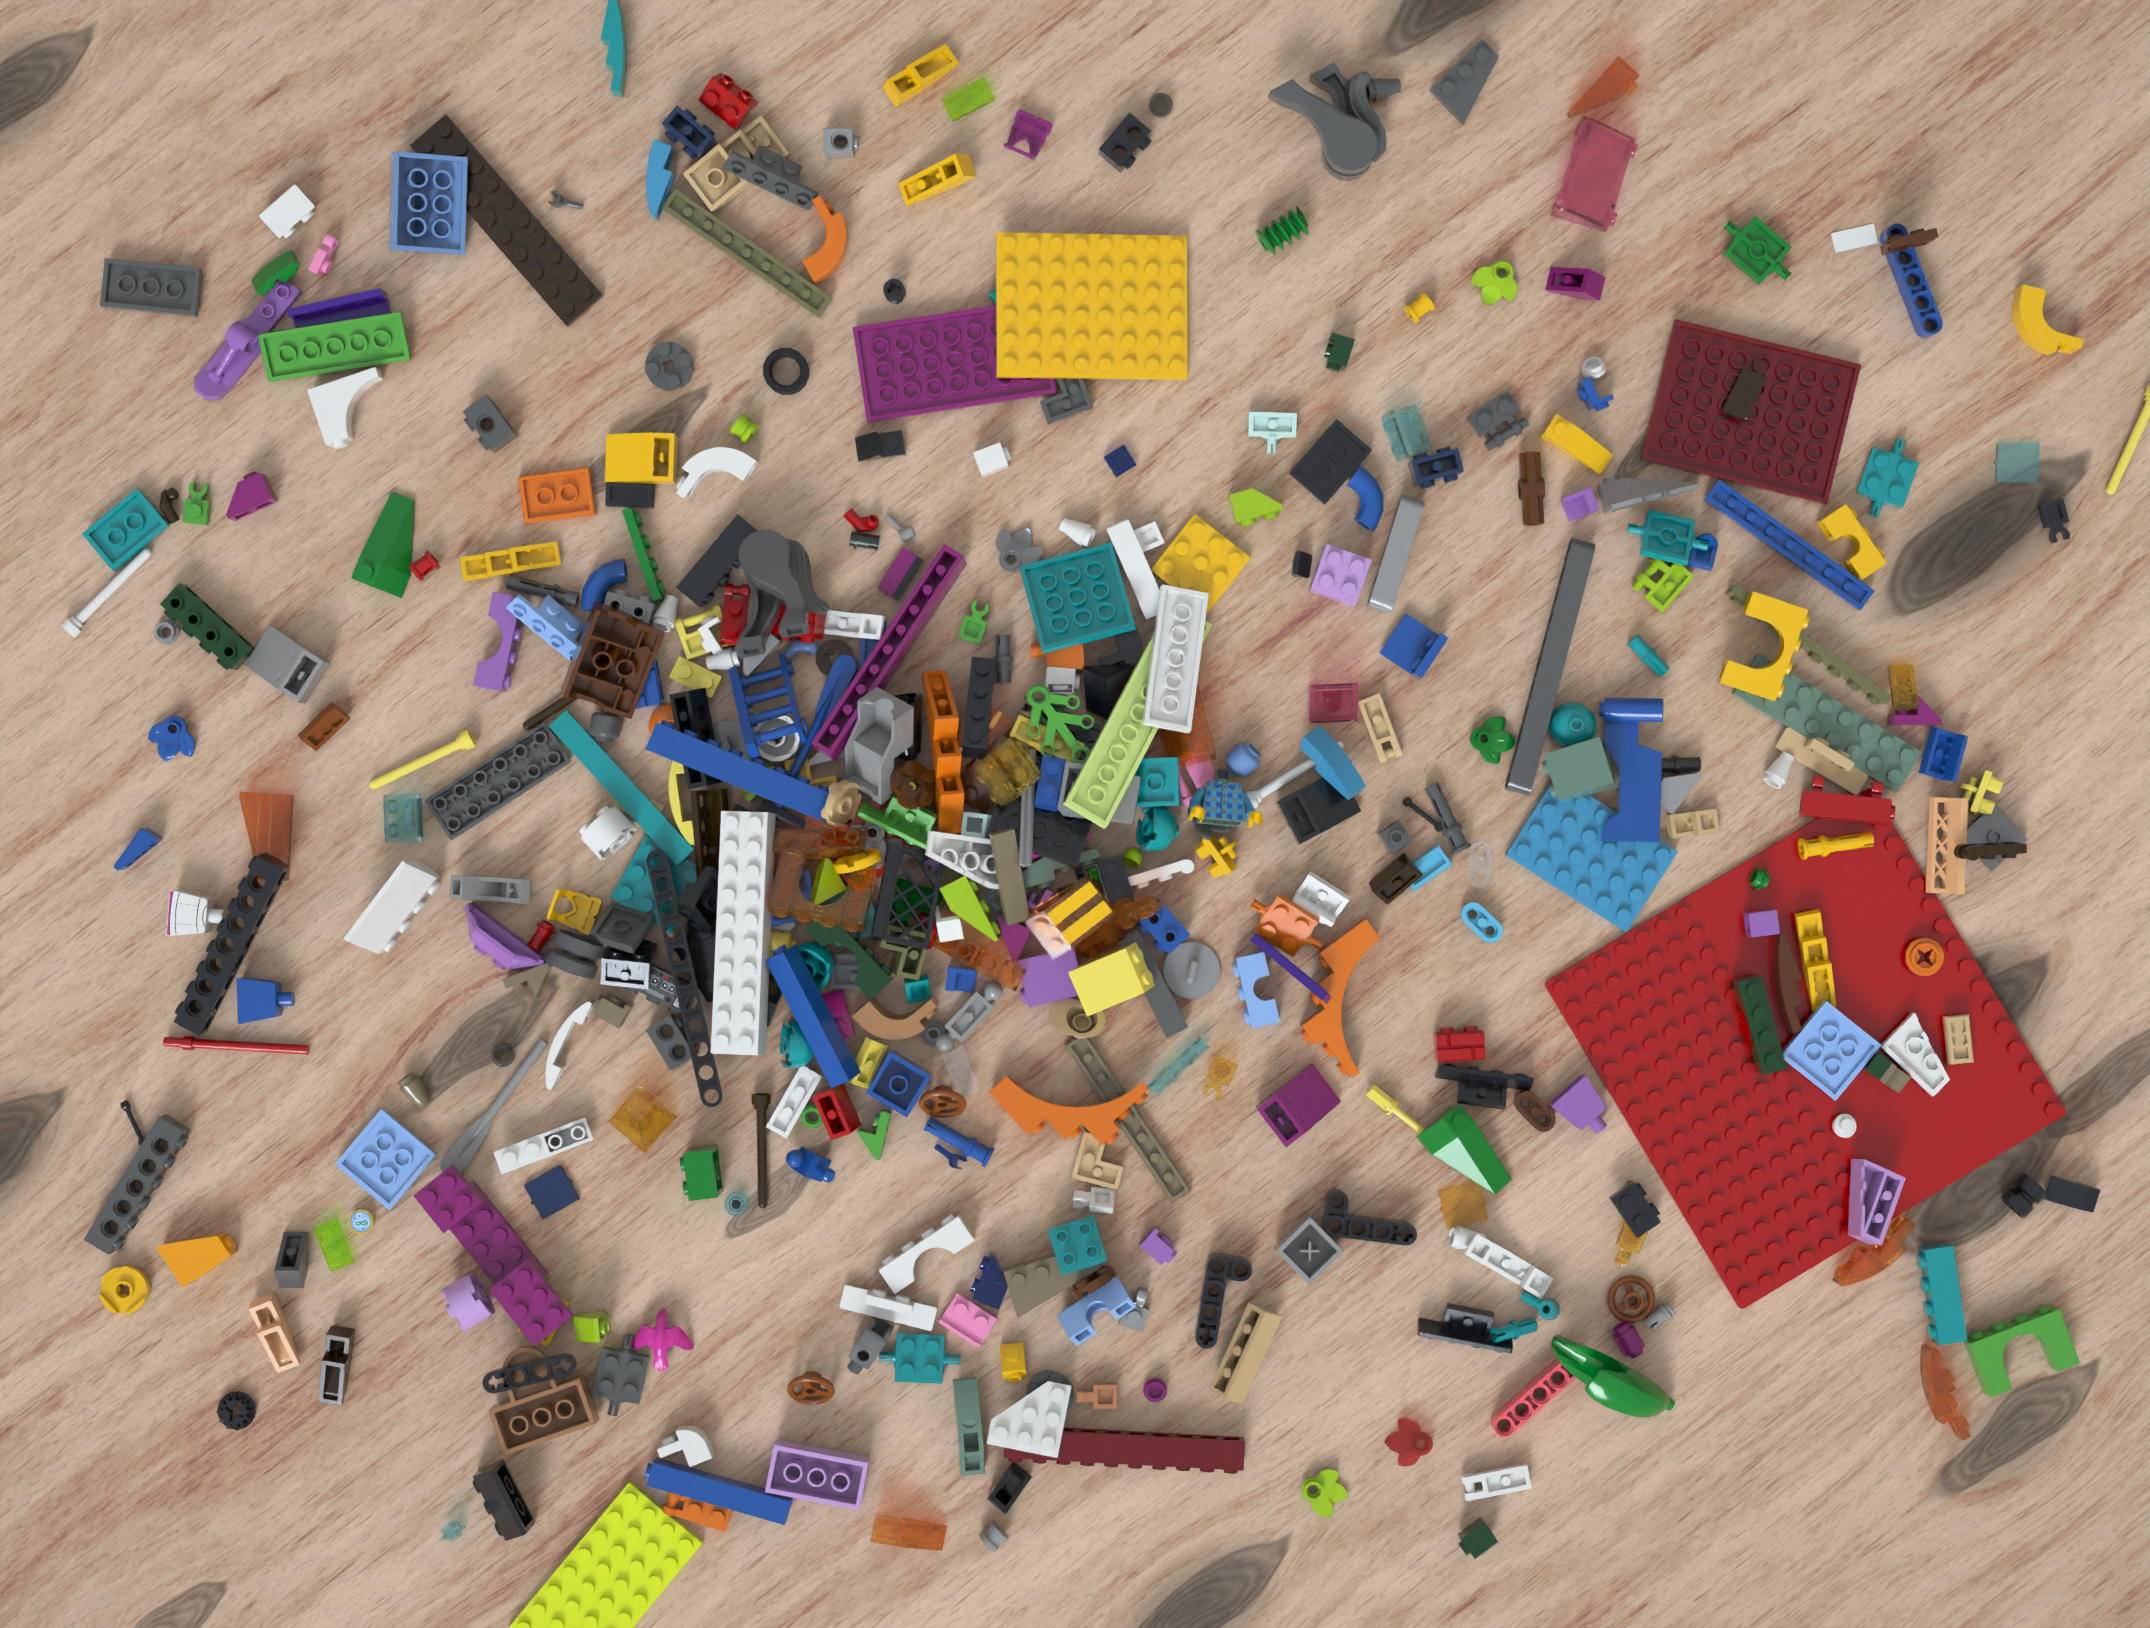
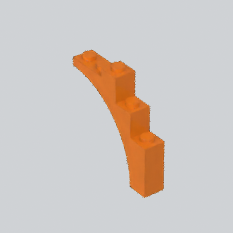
M1365 918L1318 952L1321 956L1318 959L1320 964L1326 971L1330 968L1332 972L1319 980L1317 984L1326 990L1332 998L1326 1004L1314 993L1310 994L1309 997L1317 1007L1322 1005L1323 1008L1300 1024L1303 1028L1300 1033L1308 1043L1313 1041L1315 1045L1324 1040L1325 1043L1322 1045L1324 1050L1330 1057L1335 1055L1339 1061L1336 1064L1338 1069L1344 1076L1349 1074L1351 1078L1360 1072L1352 1061L1343 1036L1341 1011L1344 991L1355 965L1363 954L1380 939Z
M1005 1076L989 1093L1027 1135L1031 1132L1036 1135L1046 1126L1043 1121L1047 1120L1064 1140L1068 1137L1073 1140L1083 1131L1080 1126L1084 1125L1101 1145L1106 1142L1110 1145L1120 1136L1117 1132L1121 1128L1116 1124L1115 1120L1118 1119L1121 1122L1131 1113L1128 1109L1134 1103L1140 1105L1148 1097L1146 1092L1149 1088L1144 1082H1141L1133 1090L1117 1099L1087 1107L1063 1106L1040 1099L1019 1086L1010 1076Z

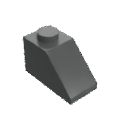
M308 1232L283 1233L274 1270L280 1288H304L308 1272Z

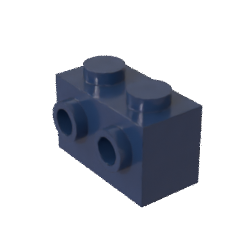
M677 105L662 122L666 130L664 134L673 143L679 141L684 146L682 150L690 158L694 159L697 157L700 160L717 144L713 137L715 133L707 125L701 126L695 121L697 117L687 108L683 111Z
M1450 447L1436 450L1437 454L1428 456L1427 453L1413 456L1414 460H1411L1408 465L1414 487L1421 486V489L1435 486V481L1444 479V483L1458 480V475L1464 472L1458 448L1451 450Z

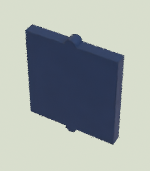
M561 1165L524 1185L532 1200L531 1204L535 1205L542 1219L580 1199L572 1185L573 1180L568 1178Z

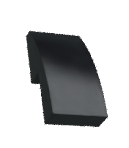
M2051 1175L2046 1190L2048 1195L2044 1199L2079 1210L2094 1212L2101 1189L2080 1182L2074 1183Z

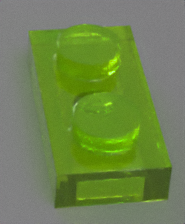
M338 1218L313 1227L330 1272L355 1262Z

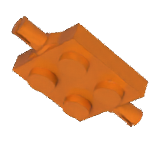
M1281 893L1268 906L1256 899L1251 903L1250 908L1262 914L1253 932L1285 953L1294 957L1298 950L1306 943L1317 951L1322 947L1324 942L1312 936L1313 929L1318 924L1319 918Z

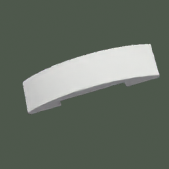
M828 610L824 634L880 640L883 636L885 616Z
M590 1000L576 1009L556 1034L546 1064L547 1089L553 1090L556 1088L565 1069V1066L557 1063L575 1023L586 1024L594 1008L595 1001Z
M1478 1233L1474 1234L1464 1251V1254L1491 1268L1541 1299L1554 1279Z

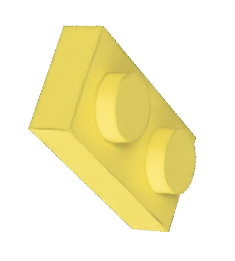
M681 656L678 657L669 678L694 690L705 688L706 694L710 698L714 697L723 679L722 676Z
M866 1037L855 1059L861 1072L848 1082L868 1089L888 1046Z

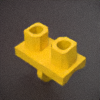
M1213 833L1209 840H1201L1202 843L1195 849L1202 860L1210 854L1216 862L1208 867L1214 878L1223 874L1227 876L1237 868L1232 860L1237 857L1233 850V847L1237 845L1235 840L1229 844L1225 837L1218 840Z

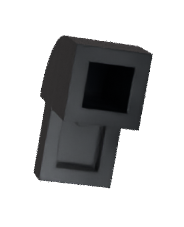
M1137 627L1136 630L1114 635L1113 637L1119 652L1099 659V665L1120 664V662L1124 661V664L1131 663V667H1133L1142 653V640Z

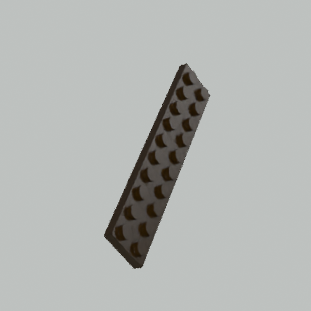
M446 114L410 145L416 153L468 157L466 211L567 327L603 297L602 293Z

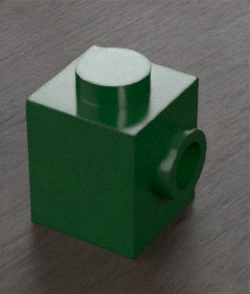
M1481 1517L1458 1533L1461 1540L1458 1543L1466 1555L1471 1553L1475 1559L1498 1542Z

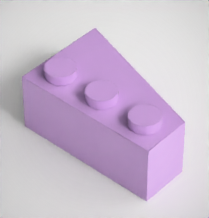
M1851 1159L1848 1235L1870 1245H1882L1906 1178L1865 1159Z

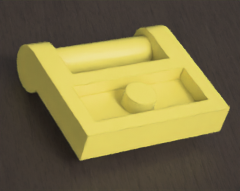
M720 604L712 606L713 609L684 619L681 617L675 619V625L687 660L708 653L700 642L703 639L700 632L696 631L687 634L686 628L699 624L710 616L714 618L720 617L722 620L723 611ZM721 624L711 629L719 643ZM721 645V646H722V648H725V647H728V646H731V645Z

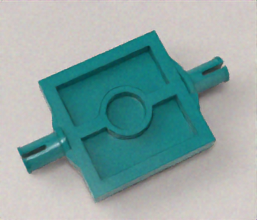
M1896 438L1892 451H1884L1875 447L1871 449L1856 490L1857 494L1866 496L1873 501L1868 515H1874L1875 518H1879L1882 505H1892L1901 509L1904 507L1919 462L1908 459L1901 454L1906 443L1903 439Z
M1650 509L1646 514L1643 526L1629 523L1627 527V533L1640 535L1641 548L1639 555L1684 566L1689 562L1692 548L1707 551L1709 541L1695 539V520Z
M897 1333L894 1352H880L879 1356L888 1357H879V1362H893L895 1368L894 1382L942 1384L943 1370L946 1364L960 1365V1360L951 1359H961V1355L946 1354L944 1347L945 1335Z

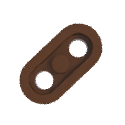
M1522 1090L1515 1095L1513 1101L1515 1109L1535 1129L1547 1132L1554 1127L1556 1122L1554 1113L1533 1092ZM1528 1098L1529 1104L1522 1106V1099ZM1540 1115L1546 1116L1544 1123H1539L1538 1118Z

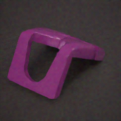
M1019 109L1016 113V121L1012 125L1007 143L1004 142V147L1034 161L1046 141V136L1050 134L1053 125L1041 118L1035 119L1034 115ZM1026 139L1029 144L1030 154L1014 147V145Z

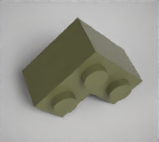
M892 923L888 926V936L898 937L904 933L897 923ZM908 924L905 926L907 930L913 927V925ZM917 927L909 933L914 941L924 943L925 933L921 927ZM906 935L902 937V939L909 940ZM881 940L879 942L875 941L879 947L895 950L890 966L895 975L919 980L927 950Z

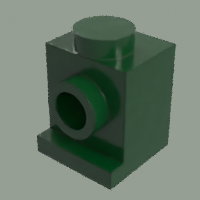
M1332 332L1329 341L1333 342V344L1328 343L1324 357L1328 358L1326 369L1339 372L1340 370H1345L1355 339Z

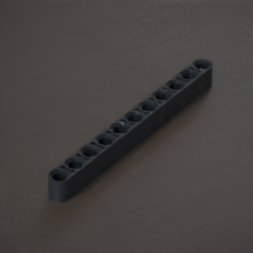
M653 850L648 854L646 863L700 1098L706 1106L715 1107L722 1100V1090L714 1055L711 1053V1042L682 916L678 914L679 907L676 904L678 899L667 855L663 851ZM655 855H661L664 858V864L659 868L651 865V859ZM661 878H665L670 882V886L666 891H660L656 888V883ZM665 902H672L675 905V911L670 915L664 914L661 910ZM671 925H677L681 929L680 935L676 938H670L667 935V929ZM677 948H681L686 952V957L681 962H677L672 958V953ZM681 972L691 974L692 979L689 984L681 985L678 982V975ZM688 995H693L697 999V1004L692 1009L685 1008L683 1005V999ZM692 1019H699L702 1022V1029L699 1032H691L688 1028L689 1022ZM698 1042H704L708 1047L707 1053L703 1056H698L694 1052V1046ZM705 1065L713 1069V1076L708 1080L702 1079L699 1075L700 1068ZM714 1089L718 1092L719 1098L715 1103H708L705 1100V1092L707 1090Z

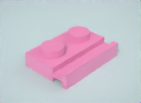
M957 1292L938 1323L979 1348L996 1322L997 1317Z

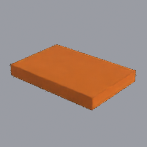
M590 467L518 477L525 525L597 515Z

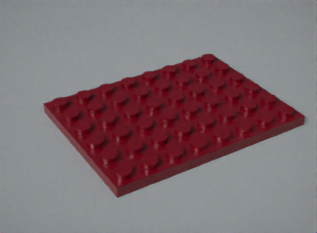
M1675 319L1663 361L1640 460L1826 505L1837 467L1861 364ZM1742 368L1762 374L1767 379L1747 419L1741 422L1721 412Z

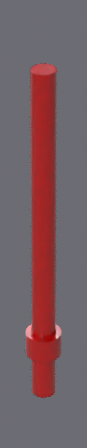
M185 1035L183 1038L164 1037L163 1046L182 1047L183 1050L202 1048L309 1054V1045L195 1039L194 1036Z

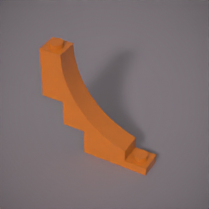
M946 670L922 672V683L926 694L925 706L931 740L933 772L935 774L934 813L938 814L934 825L936 832L961 835L964 789L960 778L962 755L957 740L959 717Z

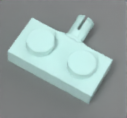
M1249 412L1248 437L1267 439L1266 454H1271V445L1272 454H1277L1276 445L1278 439L1296 438L1297 413Z

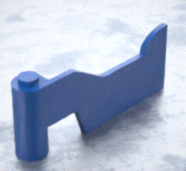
M1605 698L1604 702H1600L1599 716L1604 717L1605 722L1604 744L1620 770L1619 815L1612 816L1605 823L1601 834V841L1660 843L1662 753L1639 745L1638 733L1639 722H1663V698Z

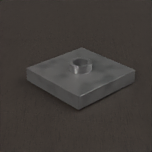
M1995 804L1991 815L1981 814L1967 827V844L2012 841L2024 843L2027 840L2026 836L1997 804ZM1996 855V859H1980L1979 856V860L1989 871H1993L2006 859L2002 858V855Z

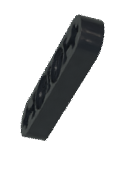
M562 1353L495 1369L484 1376L483 1387L489 1393H499L566 1377L576 1369L577 1361L572 1354ZM563 1359L571 1363L567 1371H565L564 1367L556 1368L554 1370L556 1374H553V1366L559 1365ZM544 1364L548 1369L547 1375L544 1377L538 1376L535 1372L536 1365ZM521 1370L524 1373V1380L522 1382H515L512 1379V1371ZM503 1372H506V1380L509 1385H506V1381L498 1383L497 1388H495L494 1384H489L492 1376L495 1379H500L505 1376Z

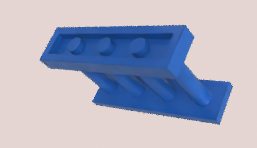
M783 653L779 654L781 667L748 677L745 675L741 676L737 667L728 670L744 743L751 758L760 756L758 746H761L763 742L798 732L801 742H807L805 732L809 730L805 718L800 716L791 678L792 675H795L791 661L786 662ZM784 676L786 684L784 686L751 696L746 694L745 690L749 689L751 685ZM788 694L790 704L758 714L750 713V708L754 704ZM793 713L795 723L762 733L755 732L754 730L758 723Z

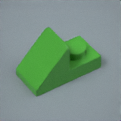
M885 1109L881 1110L880 1115H875L873 1128L877 1129L876 1132L857 1129L859 1136L876 1160L881 1159L891 1111Z

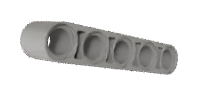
M1401 495L1367 607L1391 613L1422 515L1424 501Z

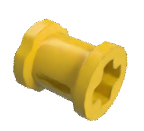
M1422 292L1417 300L1410 305L1406 304L1403 306V309L1410 320L1416 324L1425 313L1435 310V306L1430 298Z

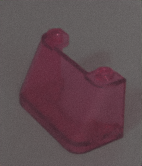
M1583 116L1575 130L1574 136L1576 138L1572 144L1573 148L1561 188L1558 191L1556 204H1553L1550 216L1605 232L1609 226L1613 227L1617 217V212H1614L1629 159L1630 157L1634 158L1638 144L1634 143V137L1593 118Z

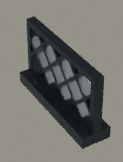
M890 842L887 848L870 940L878 942L881 940L928 950L944 869L942 863L939 862L937 871L929 874L923 863L932 858L925 855L926 851L900 846V844ZM902 853L912 855L917 863L906 870L901 862ZM920 866L926 878L916 884L908 872ZM899 868H901L903 872L898 875ZM937 874L935 882L932 877ZM906 875L912 887L902 893L896 884L899 878ZM929 880L934 887V892L925 898L918 886ZM915 889L922 901L911 907L904 895ZM895 890H896V892L898 893V896L894 898V894H895ZM901 898L908 910L897 916L892 909V904ZM932 898V903L930 905L928 900ZM925 903L930 913L927 918L921 921L914 909ZM911 912L918 924L907 930L900 918ZM892 914L894 919L889 922L890 915ZM896 921L904 933L898 937L888 936V926ZM928 921L927 929H926V927L924 926V923ZM920 926L925 933L924 943L914 941L909 933ZM906 935L909 940L902 939V937Z

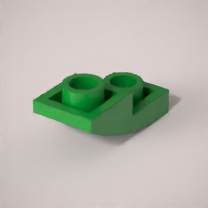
M289 251L276 257L254 276L251 281L258 294L265 296L269 290L274 288L277 279L286 283L291 276L296 274L300 264L295 253Z

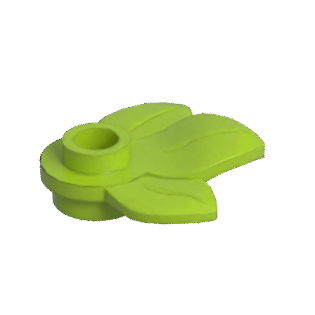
M1504 260L1495 262L1491 267H1481L1474 273L1470 281L1472 285L1482 287L1481 298L1486 306L1495 304L1501 297L1512 302L1518 292V285L1513 279L1514 269L1509 262ZM1503 269L1506 273L1505 276H1498L1497 270Z
M1332 1469L1320 1471L1316 1477L1307 1478L1301 1485L1303 1497L1311 1501L1313 1511L1323 1517H1332V1503L1340 1502L1348 1497L1346 1489L1336 1482L1339 1474L1338 1471ZM1311 1485L1317 1486V1490L1314 1493L1308 1491Z

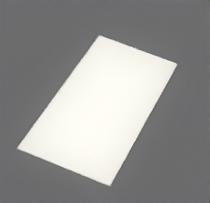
M1874 224L1831 233L1835 253L1878 243Z

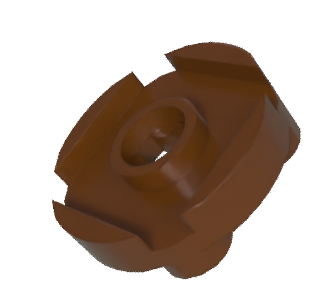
M908 761L895 768L890 777V788L892 793L895 792L899 798L897 802L909 810H917L931 804L935 795V774L931 769H927L916 761ZM911 781H913L916 786L915 790H913V786L910 785Z
M1102 1264V1268L1092 1273V1276L1072 1285L1073 1289L1071 1292L1076 1300L1083 1298L1082 1293L1085 1291L1088 1294L1093 1293L1110 1282V1277H1116L1117 1273L1112 1266H1104Z

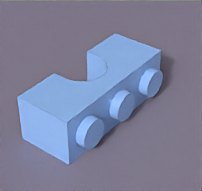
M1264 951L1235 957L1236 963H1232L1234 976L1239 977L1241 986L1237 987L1240 1001L1245 1000L1247 1008L1243 1010L1245 1023H1250L1252 1029L1279 1023L1280 1019L1275 998L1260 999L1255 996L1253 986L1257 979L1269 976Z
M1116 1276L1111 1278V1281L1091 1294L1086 1293L1081 1300L1065 1307L1057 1315V1318L1068 1337L1078 1346L1097 1333L1093 1327L1092 1320L1098 1311L1109 1310L1116 1319H1119L1137 1306L1124 1284Z

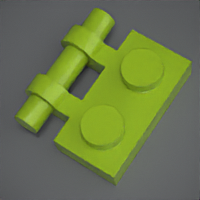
M1652 558L1649 561L1651 564L1643 573L1640 572L1635 577L1636 581L1631 587L1636 592H1639L1643 586L1648 588L1649 591L1643 598L1663 613L1694 575L1680 564L1672 563L1669 567L1664 563L1665 561ZM1657 570H1660L1663 575L1654 583L1650 578Z

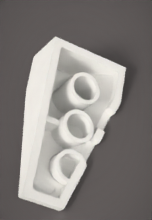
M928 831L926 856L987 888L999 889L990 839Z

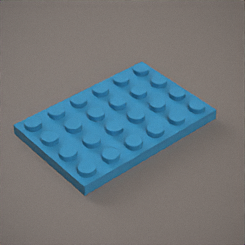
M1548 786L1505 853V856L1624 932H1627L1678 851L1661 840L1660 843L1601 841V834L1605 823L1612 816L1619 814L1590 795L1560 802L1557 797H1552Z

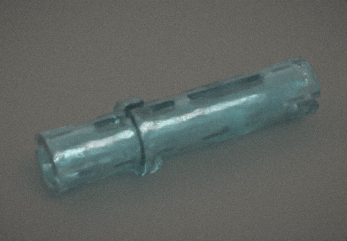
M1199 1036L1168 1067L1165 1066L1162 1069L1163 1072L1147 1086L1159 1096L1172 1082L1176 1083L1178 1081L1177 1078L1210 1047Z

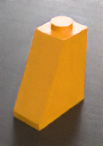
M224 1232L169 1241L156 1248L182 1288L237 1253L234 1240L229 1235L226 1236Z

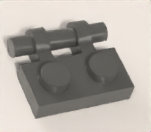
M1508 391L1467 417L1479 438L1486 433L1490 436L1491 439L1484 443L1488 451L1495 447H1501L1505 444L1504 441L1514 435H1520L1523 433L1522 430L1529 426V422L1525 417L1518 422L1515 421L1513 416L1518 414L1520 409ZM1506 422L1509 427L1498 433L1495 427Z

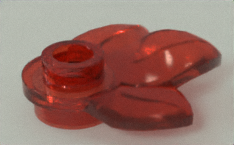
M1408 1418L1398 1419L1399 1431L1390 1434L1384 1442L1390 1450L1399 1453L1398 1465L1411 1466L1418 1461L1420 1456L1426 1455L1431 1451L1433 1441L1428 1433L1421 1431L1417 1422ZM1423 1439L1425 1444L1422 1447H1418L1416 1445L1417 1440Z

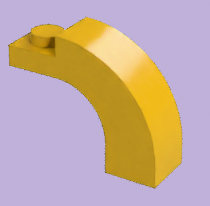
M2024 284L2016 288L2012 303L2013 321L2019 335L2031 348L2045 355L2055 353L2057 348L2058 352L2072 354V352L2082 348L2084 339L2056 332L2046 323L2043 317V303L2047 290Z

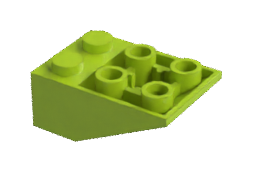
M963 876L940 888L952 912L995 942L1000 939L998 934L1001 933V930L996 920L991 921L987 914L990 912L987 902L984 898L980 900L976 891L980 890L976 881Z

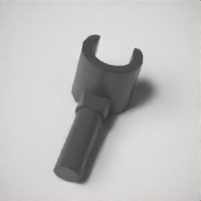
M557 191L550 192L552 195L558 196L556 202L548 201L553 207L560 208L564 205L580 210L583 209V204L565 199Z

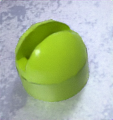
M1131 847L1125 851L1122 861L1130 867L1138 868L1142 862V852L1136 847Z

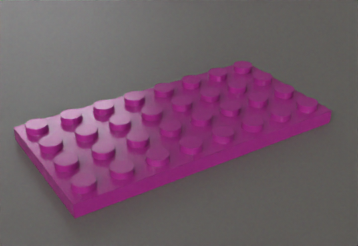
M996 305L853 327L867 423L1056 394L1054 379L996 378Z

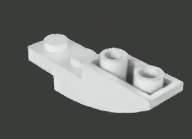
M584 1117L519 1141L493 1153L501 1174H505L592 1141L593 1137Z

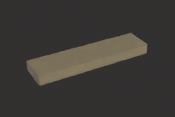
M1010 827L990 833L1004 922L1009 926L1029 920L1021 866H1019L1015 829Z

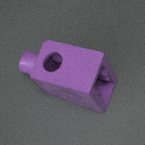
M1584 1074L1578 1076L1548 1103L1580 1130L1589 1125L1598 1134L1607 1126L1599 1116L1606 1109V1106L1588 1077Z

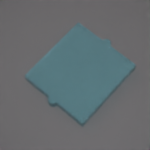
M1997 442L1996 460L1993 462L1996 465L1995 482L2038 483L2039 466L2041 465V461H2039L2040 444Z

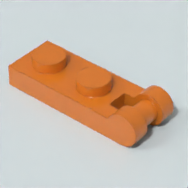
M668 1492V1502L664 1504L662 1509L664 1514L726 1532L733 1510ZM678 1500L685 1502L683 1508L676 1506Z

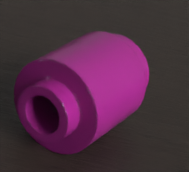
M1629 1321L1622 1322L1612 1329L1613 1338L1624 1357L1630 1356L1633 1359L1643 1353L1642 1349L1645 1347V1344L1634 1325H1630Z

